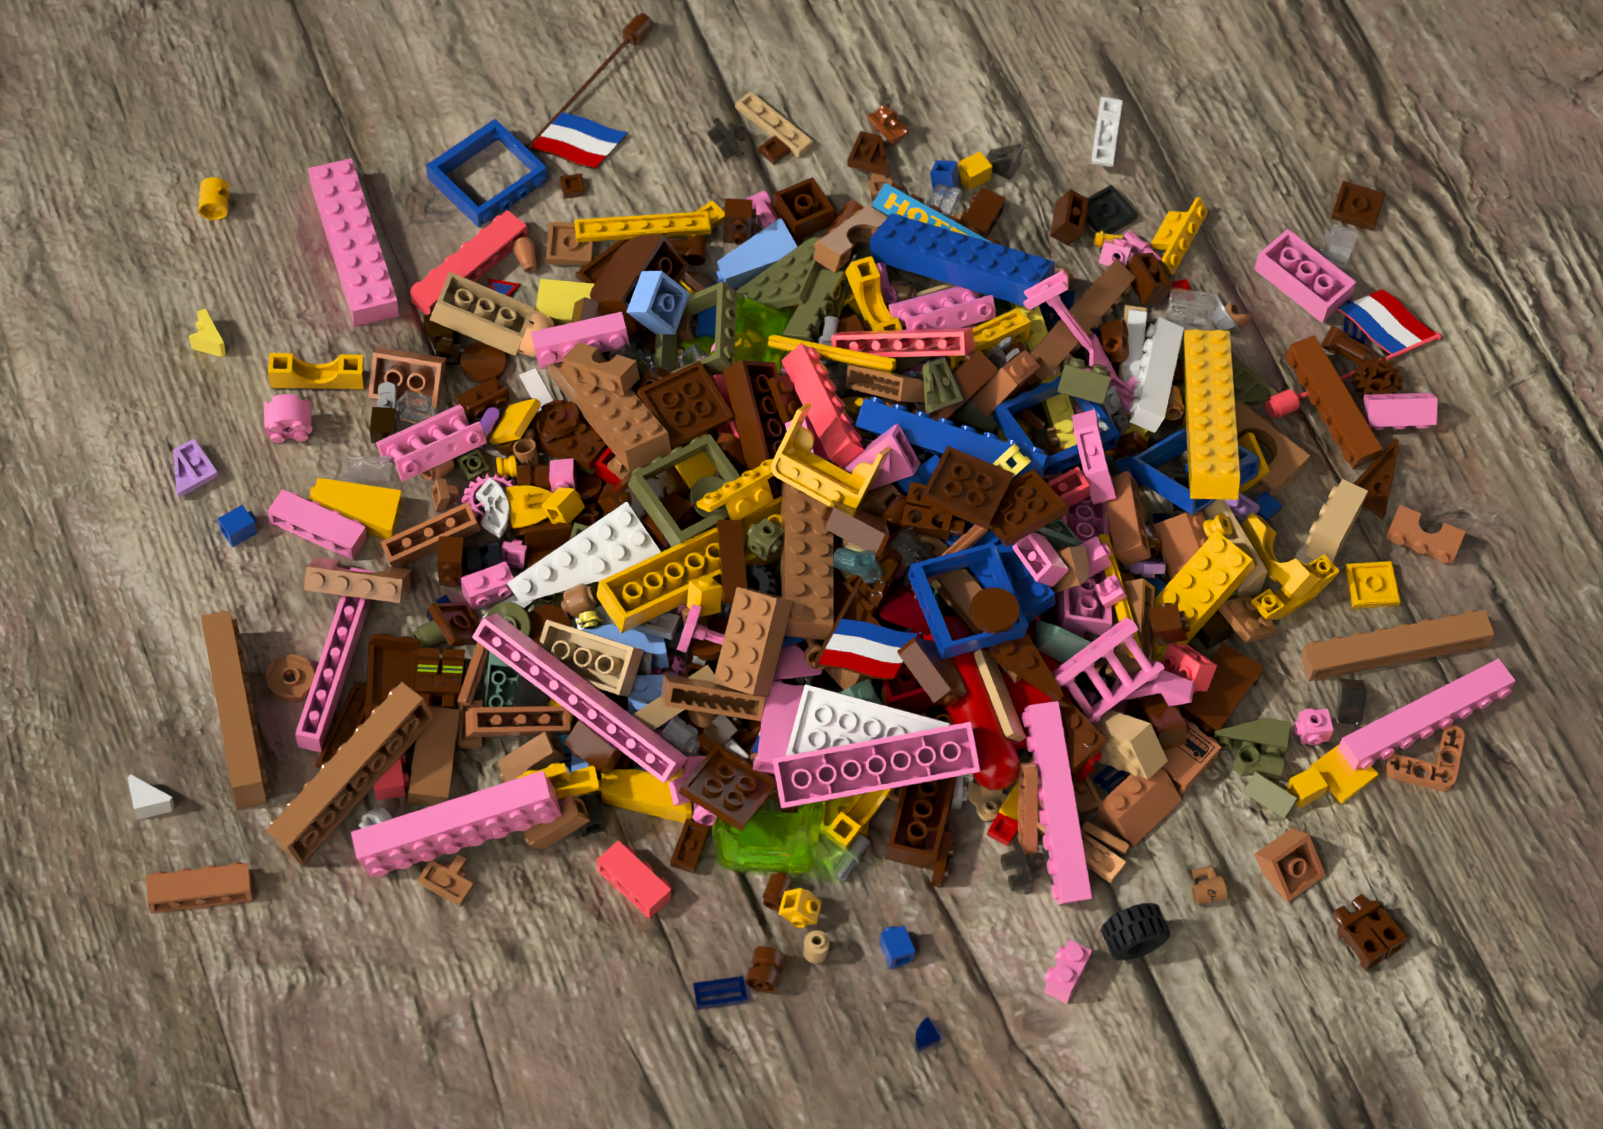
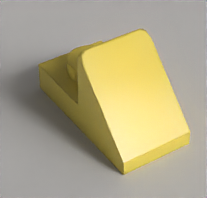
M206 309L197 311L198 321L195 324L199 332L189 336L191 348L220 357L226 356L224 342Z

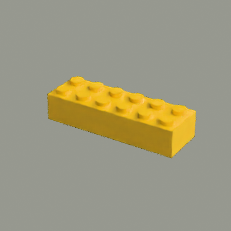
M1217 530L1210 536L1154 599V609L1159 608V605L1164 603H1173V605L1178 604L1180 611H1185L1190 626V631L1186 632L1188 640L1176 643H1189L1255 569L1253 559ZM1154 634L1152 661L1156 660L1162 663L1168 644L1159 646Z

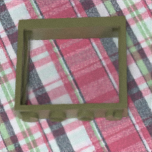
M724 282L690 295L681 317L682 320L717 305L715 353L698 360L710 377L720 375L724 369L734 365L736 306L738 298L737 292ZM678 328L675 334H656L654 367L660 366L671 374L689 366L686 365L676 369Z
M710 434L703 438H695L684 448L682 446L675 448L670 455L664 458L663 456L657 457L646 467L640 466L632 472L628 483L630 489L671 547L716 527L717 519L730 520L727 508L681 531L646 482V480L703 451L726 483L738 479L740 475Z

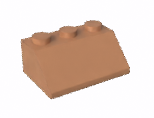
M378 347L373 352L368 398L378 399V387L387 381L396 385L397 402L437 408L444 383L447 358Z
M1203 511L1193 515L1184 513L1152 525L1162 542L1160 552L1171 580L1209 539L1203 528V523L1206 521Z
M1162 768L1149 779L1130 774L1099 804L1096 817L1123 841L1128 843L1131 848H1134L1182 802V799L1169 775Z

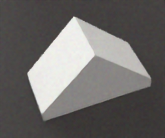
M131 774L129 775L128 783L137 820L169 813L174 810V802L170 795Z

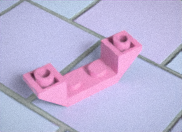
M1096 410L1072 415L1075 438L1084 476L1090 485L1093 505L1117 499L1100 437L1101 431Z
M1162 670L1156 679L1145 682L1110 708V710L1125 714L1128 699L1158 693L1162 694L1168 706L1190 703L1195 684L1193 681ZM1119 677L1116 678L1110 688L1111 692L1123 684Z

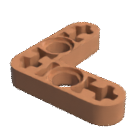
M1450 725L1444 729L1440 739L1436 764L1394 754L1386 762V774L1396 780L1446 792L1451 790L1457 779L1465 738L1464 731L1456 725ZM1450 734L1455 735L1456 740L1453 746H1449L1451 740ZM1446 753L1454 756L1455 762H1445L1442 755ZM1394 763L1399 764V770L1394 769ZM1411 766L1409 774L1406 773L1407 767ZM1422 768L1426 771L1427 776L1420 778L1415 775L1414 770ZM1434 772V773H1435V774H1434V779L1431 780L1430 777H1431L1432 773ZM1442 775L1447 776V783L1442 782Z

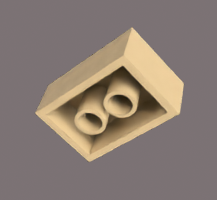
M1344 479L1341 480L1338 487L1333 486L1328 502L1323 504L1318 520L1314 521L1309 531L1310 535L1305 543L1308 546L1306 556L1315 560L1325 554L1334 563L1360 515L1368 490Z
M1109 709L1101 715V719L1097 723L1093 724L1108 740V743L1100 750L1101 761L1099 762L1101 764L1129 772L1134 776L1149 779L1168 762L1151 723Z

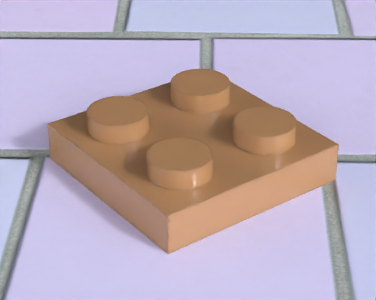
M549 222L546 264L586 266L592 261L593 241L576 243L574 223Z
M1250 596L1226 600L1218 610L1245 643L1274 637L1278 629L1273 625L1272 620H1266L1252 605L1251 600L1253 598Z

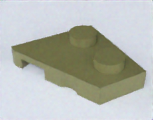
M945 357L923 365L925 409L927 414L964 401Z
M1246 365L1233 375L1235 404L1240 401L1244 405L1252 406L1266 402L1270 397L1278 394Z

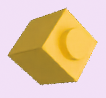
M981 151L958 162L961 184H964L968 190L991 180L993 166Z
M558 487L541 505L552 524L560 522L570 523L585 508L580 499V494L575 489Z
M701 576L698 579L689 580L687 607L690 609L692 604L700 606V617L720 613L723 586L710 576Z
M1314 766L1290 778L1286 790L1299 797L1296 805L1300 809L1323 797L1328 783L1324 774L1319 773Z

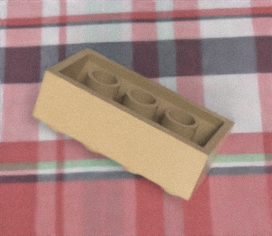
M1218 499L1203 510L1205 519L1213 520L1219 513L1225 514L1232 525L1233 531L1232 534L1224 537L1251 557L1255 565V569L1230 597L1231 599L1245 596L1256 597L1261 593L1268 571L1225 499Z

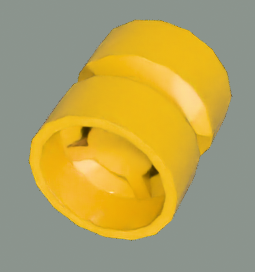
M210 177L201 181L198 212L202 217L209 220H220L227 216L230 189L227 181L217 177Z

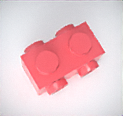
M1169 643L1161 663L1164 666L1163 670L1193 681L1195 684L1193 693H1196V691H1208L1217 668L1216 664L1184 643Z

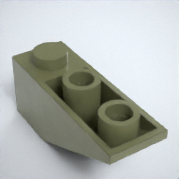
M1263 718L1217 730L1213 738L1221 746V749L1239 750L1244 745H1251L1258 752L1284 758L1288 747L1291 722Z

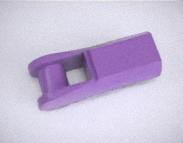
M494 407L488 408L480 421L486 441H488L500 420L499 410ZM484 444V445H481V446H479V447H477V448L483 449V447L485 446V444Z

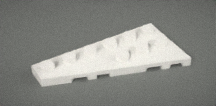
M625 502L511 579L507 584L519 602L523 603L565 591L581 583L590 584L603 580L661 553V551L632 508Z
M805 684L786 756L946 727L950 723Z

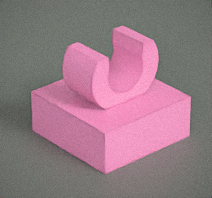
M513 539L512 543L504 541L501 550V561H506L508 567L524 570L527 546L522 545L523 540Z
M1115 574L1094 586L1102 605L1106 609L1127 597Z

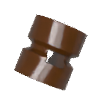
M550 464L537 465L535 469L528 465H517V486L529 485L551 488L549 480Z
M756 947L751 960L753 967L748 970L745 981L746 985L758 992L775 993L781 977L779 973L783 971L785 964V954L771 947Z

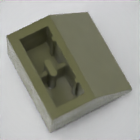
M1071 357L1070 360L1065 359L1057 392L1103 404L1111 378V373L1107 371V367L1096 363L1093 364V367L1084 364V360Z

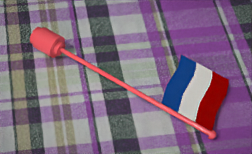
M1383 289L1337 309L1350 318L1375 344L1390 354L1386 356V361L1434 340L1439 341L1442 338L1441 333H1434L1418 321L1398 299ZM1354 371L1340 376V379L1343 381L1352 377ZM1288 389L1276 394L1265 402L1266 412L1271 418H1281L1299 410L1301 398L1308 396V393L1306 391L1298 395L1297 392Z

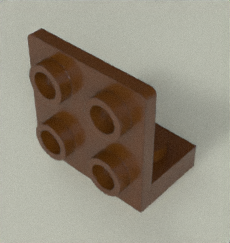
M560 522L549 526L535 525L524 529L528 568L569 541L573 530L572 523Z

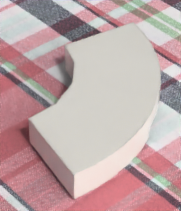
M489 478L476 493V498L483 504L485 509L481 527L501 538L509 522V504L501 486L495 480Z

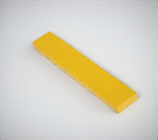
M709 211L574 220L576 243L624 240L654 234H665L666 237L711 234Z

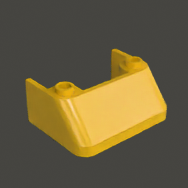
M807 403L797 410L771 463V471L778 479L830 506L832 500L857 509L876 481L892 448L887 446L879 452L873 464L862 462L854 468L852 474L810 452L814 445V436L810 430L802 426L812 406Z

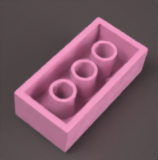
M1289 229L1284 231L1258 254L1254 269L1321 323L1325 322L1352 297L1356 285L1352 278Z

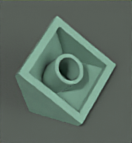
M1037 619V650L1062 663H1065L1091 643L1061 627Z

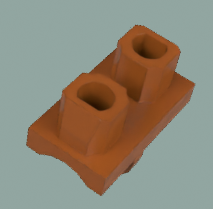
M884 104L877 111L869 113L867 119L873 124V128L877 132H881L887 139V142L894 146L901 142L904 136L909 134V129L897 117V112L894 109L890 110Z

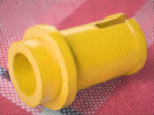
M1100 230V232H1095L1093 244L1101 248L1106 239L1113 241L1115 238L1123 239V235L1107 234Z

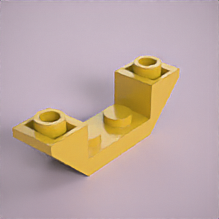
M1323 554L1307 564L1320 580L1302 600L1294 596L1288 597L1281 589L1275 593L1268 589L1252 599L1251 603L1266 620H1280L1315 598L1339 573L1338 568Z

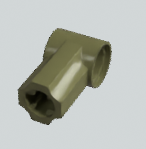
M1244 745L1238 750L1232 765L1234 771L1239 775L1246 776L1258 771L1266 777L1279 780L1285 760L1282 757L1258 752L1251 745Z

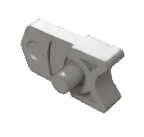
M386 381L378 387L377 407L396 408L397 415L396 385Z

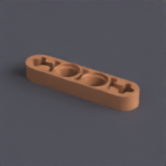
M1033 762L1021 763L1018 776V848L1023 857L1034 856L1037 853L1038 772Z

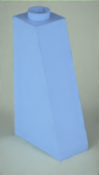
M782 218L776 220L718 260L717 271L714 272L717 283L724 282L732 289L743 286L797 248Z
M613 624L581 629L644 650L643 654L652 653V668H669L665 642L662 637L632 629L621 634L617 626Z

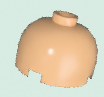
M537 310L533 311L518 353L529 357H536L531 332L555 327L554 321L549 316Z

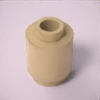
M815 930L806 935L803 954L807 961L818 964L827 958L830 941L824 932Z

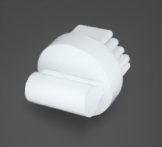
M374 807L362 817L358 826L362 829L390 820L392 816L385 808Z

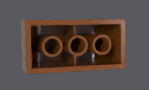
M665 234L634 237L615 252L591 289L590 298L603 304L612 313L622 312L625 325L633 333L646 332L648 328L627 313L641 272L662 271L678 283L688 264Z

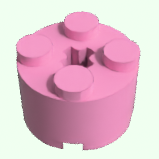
M283 394L272 397V402L270 403L264 402L265 433L271 437V442L282 443L285 439H295L299 442L308 440V435L312 432L311 402L307 398L303 401L299 400V395Z

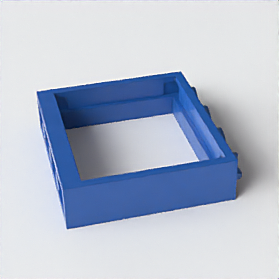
M496 119L426 165L427 179L478 228L488 221L491 222L495 216L507 211L511 205L519 200H523L530 192L542 187V184L547 181V167ZM499 140L531 172L478 207L446 175Z
M1061 375L1054 381L1047 384L1042 383L1029 392H1021L1017 397L1004 400L1001 404L997 405L993 420L1007 439L1022 443V448L1030 450L1031 446L1035 447L1012 415L1060 394V392H1057ZM1074 397L1084 412L1096 410L1104 452L1115 448L1120 432L1099 404ZM1077 444L1048 457L1049 463L1045 474H1057L1081 463Z
M1185 426L1133 457L1131 475L1138 482L1193 515L1218 499H1190L1189 489L1156 470L1157 467L1187 450ZM1238 444L1239 486L1258 475L1259 456Z
M994 542L911 564L908 577L942 659L997 645L1003 641L1025 637L1029 626L1027 621L1028 615L1020 607V596L1012 588L1010 572L1008 570L1005 571L1002 553L999 554ZM986 562L996 587L1007 590L1019 603L1017 622L1006 632L1002 631L998 632V634L985 632L952 641L927 578Z

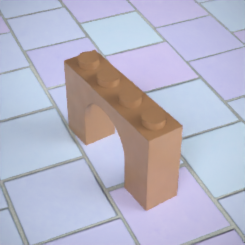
M1238 401L1235 404L1237 441L1248 432L1253 433L1256 441L1266 446L1273 456V461L1268 465L1270 472L1255 483L1254 488L1261 494L1266 491L1273 498H1276L1307 468L1310 455L1304 448L1297 446L1289 440L1286 434L1280 433L1269 421L1258 416L1251 407Z
M317 557L306 566L304 590L395 603H401L410 593L412 569L388 566L382 572H358L340 568L341 560Z
M544 731L498 760L501 778L505 782L517 779L516 777L523 775L527 771L545 769L550 764L558 763L566 757L558 737ZM568 795L558 801L562 816L556 818L553 822L536 824L530 829L525 830L524 838L530 846L544 850L590 822L591 820L583 800L573 795Z

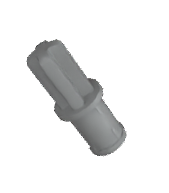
M858 835L849 849L842 853L843 858L833 871V875L837 880L845 881L855 865L860 864L859 859L870 845V841L864 836Z

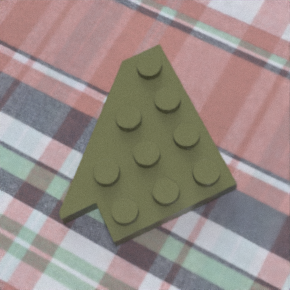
M819 238L808 239L735 291L737 292V301L745 300L742 308L745 309L746 314L804 303L821 266L819 262L813 259L816 250L814 246Z

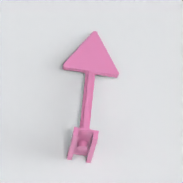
M1064 270L1024 291L1028 299L1023 304L1028 310L1046 301L1050 307L1054 308L1082 346L1089 351V366L1093 367L1094 363L1106 366L1107 371H1110V373L1118 378L1096 334H1091L1089 338L1061 302V297L1058 294L1068 290L1069 276Z
M692 604L677 650L686 653L693 638L702 641L705 639L722 645L725 634L707 629V626L698 624L701 607ZM794 644L780 650L773 681L820 675L822 669L810 667L804 658L805 653Z

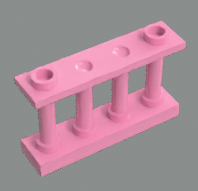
M959 286L889 305L890 314L898 318L901 326H906L907 330L960 328L996 318L992 295L979 298V292Z
M460 404L376 442L383 463L388 465L395 462L402 482L487 443L481 423L478 421L469 425L464 409Z
M1126 617L1051 672L1059 687H1067L1084 712L1082 714L1092 725L1101 719L1102 714L1145 682L1156 679L1160 675V671L1164 669V666L1156 660L1151 663L1133 638V633L1138 630V627L1134 621ZM1121 642H1125L1142 668L1132 677L1129 676L1113 652L1114 647ZM1100 657L1107 659L1123 683L1112 692L1094 668V662ZM1080 672L1087 673L1103 697L1092 707L1074 682L1075 676Z

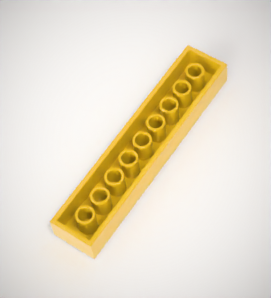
M1184 330L1182 358L1190 499L1238 500L1240 469L1230 331Z
M781 497L774 499L772 502L740 519L742 521L745 564H750V566L759 564L760 567H763L781 558V548L776 554L773 553L766 562L746 549L749 539L747 533L754 523L759 524L763 518H766L770 522L776 523L781 529ZM717 527L599 581L596 596L621 634L687 603L689 580L698 579L701 576H710L721 585Z

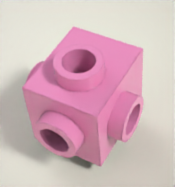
M1115 238L1114 241L1106 239L1099 264L1106 265L1108 268L1117 259L1127 267L1134 256V252H1131L1132 246L1127 245L1128 241ZM1114 253L1120 254L1121 257H1116Z
M1309 708L1299 712L1298 718L1294 722V733L1296 736H1299L1301 744L1318 745L1330 740L1333 726L1328 709L1315 710Z

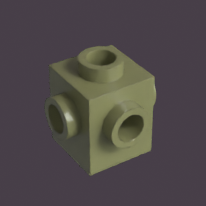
M763 518L759 524L754 523L749 529L746 549L766 562L773 553L776 554L782 547L783 541L781 539L784 531L776 523Z

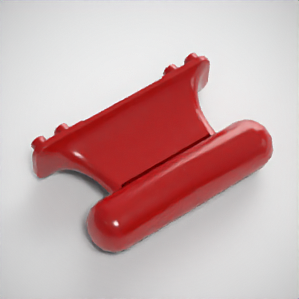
M942 616L952 641L972 636L963 620L955 616ZM1040 616L1029 623L1027 633L1036 648L1037 619L1041 620ZM929 631L928 635L923 634V639L934 641L931 631ZM975 651L953 656L952 659L967 693L959 699L957 704L947 706L953 725L971 722L980 772L973 773L972 775L980 786L988 790L1005 789L1018 779L1021 769L1020 758L1016 750L1027 749L1026 738L1029 737L1028 728L1024 727L1022 721L1024 709L1029 705L1049 703L1051 699L1024 679L1014 683L997 663L1026 736L1020 742L1007 738L976 663ZM1039 651L1050 672L1058 668L1056 659ZM1061 686L1060 689L1063 694L1072 702L1067 687ZM1098 751L1075 774L1071 772L1075 780H1084L1088 774L1093 773L1094 763L1101 761V751Z

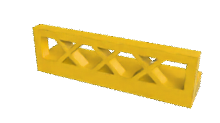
M1016 308L973 328L974 352L984 350L982 353L986 355L1008 336L1013 339L1011 344L1021 341L1022 344L1028 342L1031 321L1019 308ZM967 355L948 356L951 359L950 371L955 366L959 369L964 364L963 362L959 365V361L963 360Z

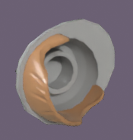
M1219 293L1215 294L1218 303L1213 309L1212 319L1217 329L1230 331V334L1243 331V327L1250 322L1252 316L1244 313L1238 314L1237 305L1228 304Z

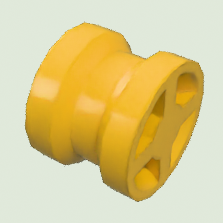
M510 455L509 458L505 459L496 457L499 478L507 475V477L516 479L515 455Z
M1219 513L1215 516V519H1208L1203 523V528L1208 538L1216 530L1223 536H1228L1233 531L1229 519L1223 513Z

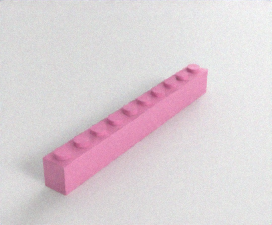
M496 613L482 619L472 636L473 639L660 781L665 783L677 776L687 760L684 754Z

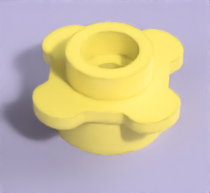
M597 611L583 612L579 614V620L576 621V624L584 629L598 627V624L603 623V619H599Z

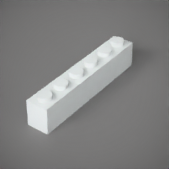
M1161 317L1157 319L1154 325L1150 324L1147 329L1146 336L1148 339L1145 341L1142 349L1145 353L1139 362V366L1142 368L1136 376L1138 383L1132 393V396L1135 398L1129 407V412H1132L1130 422L1154 433L1165 418L1184 329Z

